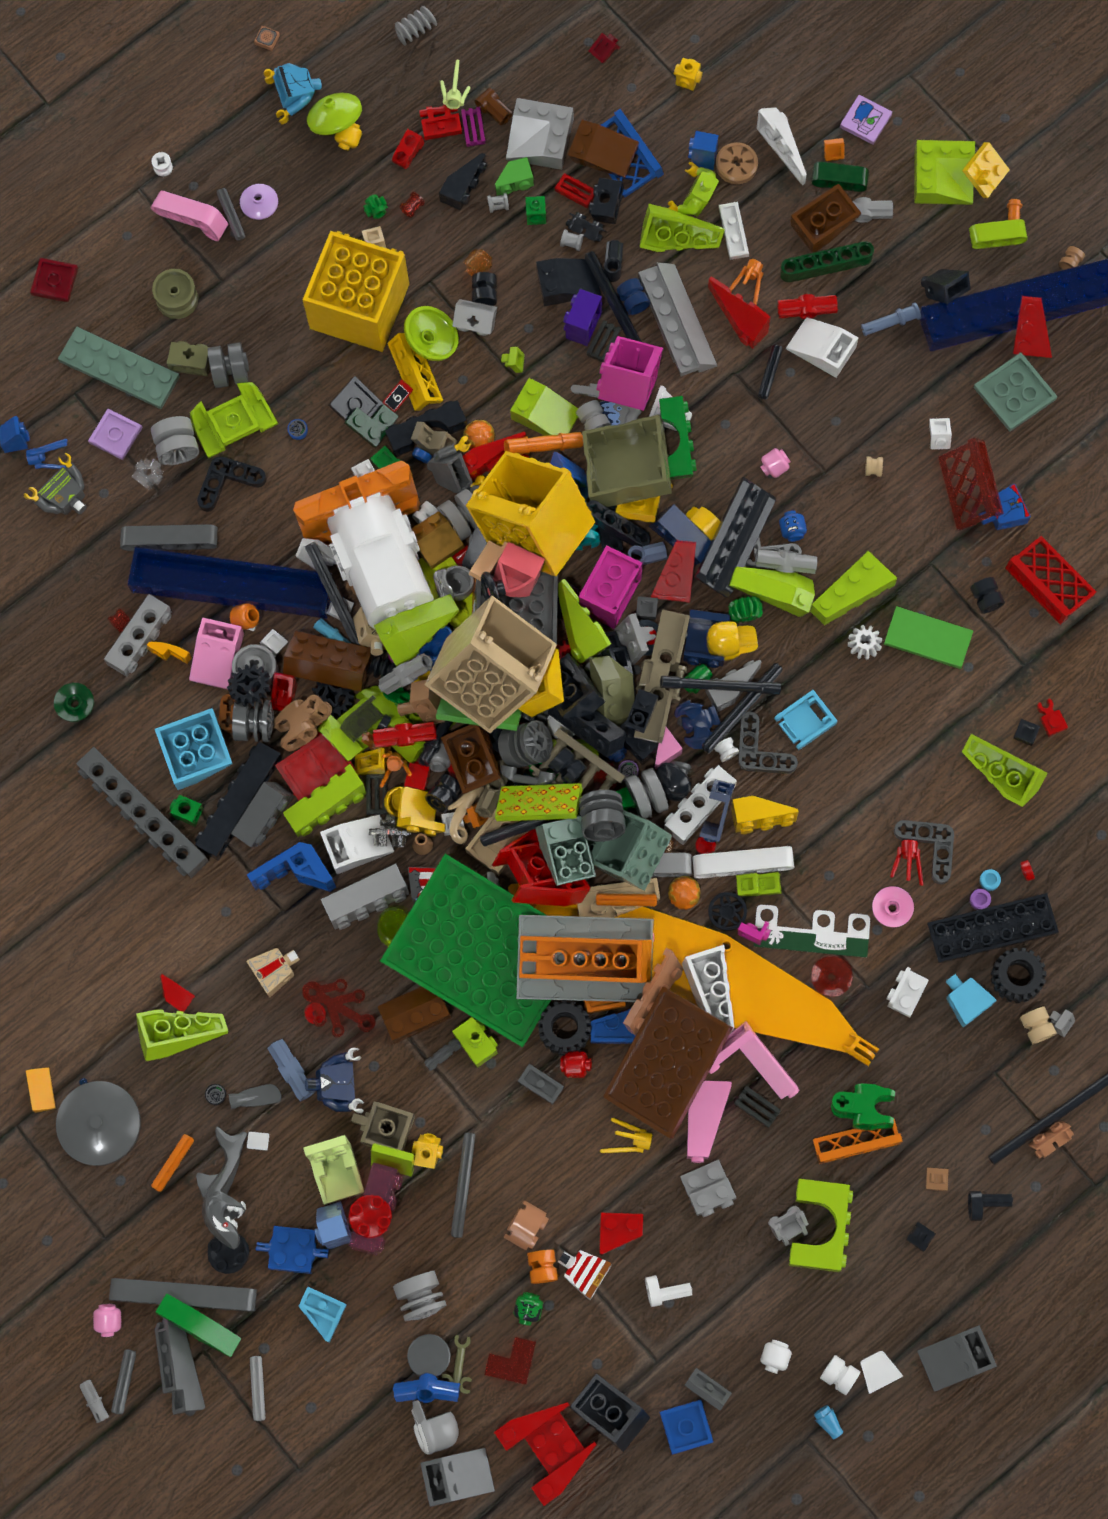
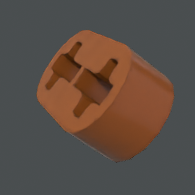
M229 694L221 698L219 710V726L225 733H232V724L228 728L223 724L227 722L228 716H230L232 722L234 704L231 705V711H228V707L225 704L232 699Z

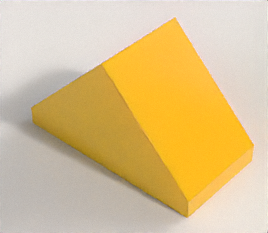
M379 748L357 754L355 756V772L357 775L385 774L387 758L382 757L386 753L385 749Z

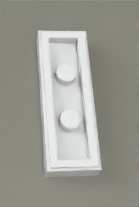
M738 202L719 205L721 222L725 229L724 236L729 259L749 257Z

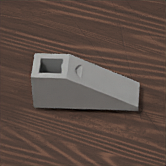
M749 661L744 664V668L738 671L733 669L726 673V677L713 680L751 682L761 667V661ZM723 690L705 691L716 712L735 704L743 693L741 691Z

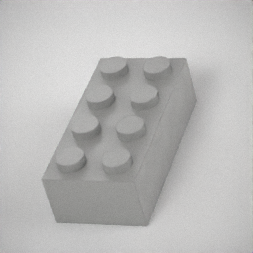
M394 864L322 898L321 901L334 929L339 928V930L349 927L351 925L350 922L358 919V921L366 919L369 917V913L375 910L377 912L385 910L388 904L394 901L395 903L402 902L407 898L406 896L409 895V892L397 865Z

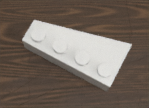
M724 945L685 957L682 966L697 1006L729 1024L734 1029Z

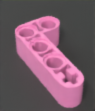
M160 191L151 206V210L162 217L201 228L203 233L214 241L220 240L228 226V222L215 207L166 191Z

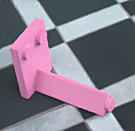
M746 1021L728 1036L709 1071L710 1074L720 1068L719 1064L740 1048L780 1099L786 1096L792 1098L799 1092L797 1084Z

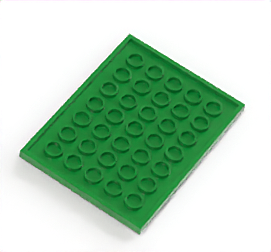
M444 854L380 959V962L523 1047L540 1020L542 1012L546 1010L551 1000L516 999L519 915H547L529 904L513 903V894L449 855Z

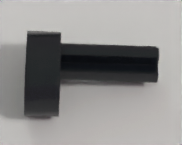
M969 1191L968 1214L970 1221H982L983 1207H1012V1194H982L981 1191Z

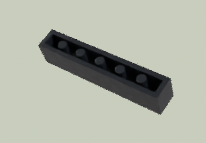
M261 742L251 748L249 759L246 763H242L238 770L239 775L236 780L233 779L227 788L228 793L225 797L220 798L217 803L218 809L214 815L211 814L208 817L205 830L203 832L200 831L195 839V845L198 850L218 861L232 841L234 835L231 833L262 784L269 781L276 770L275 765L282 760L279 752Z

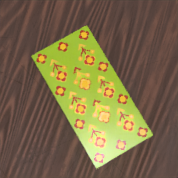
M577 783L503 786L499 795L495 819L496 821L575 819L578 815L579 800L583 789L582 785Z

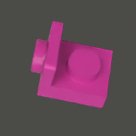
M765 921L761 931H758V927L751 923H741L738 935L761 945L763 940L767 941L771 933L769 929L770 923Z

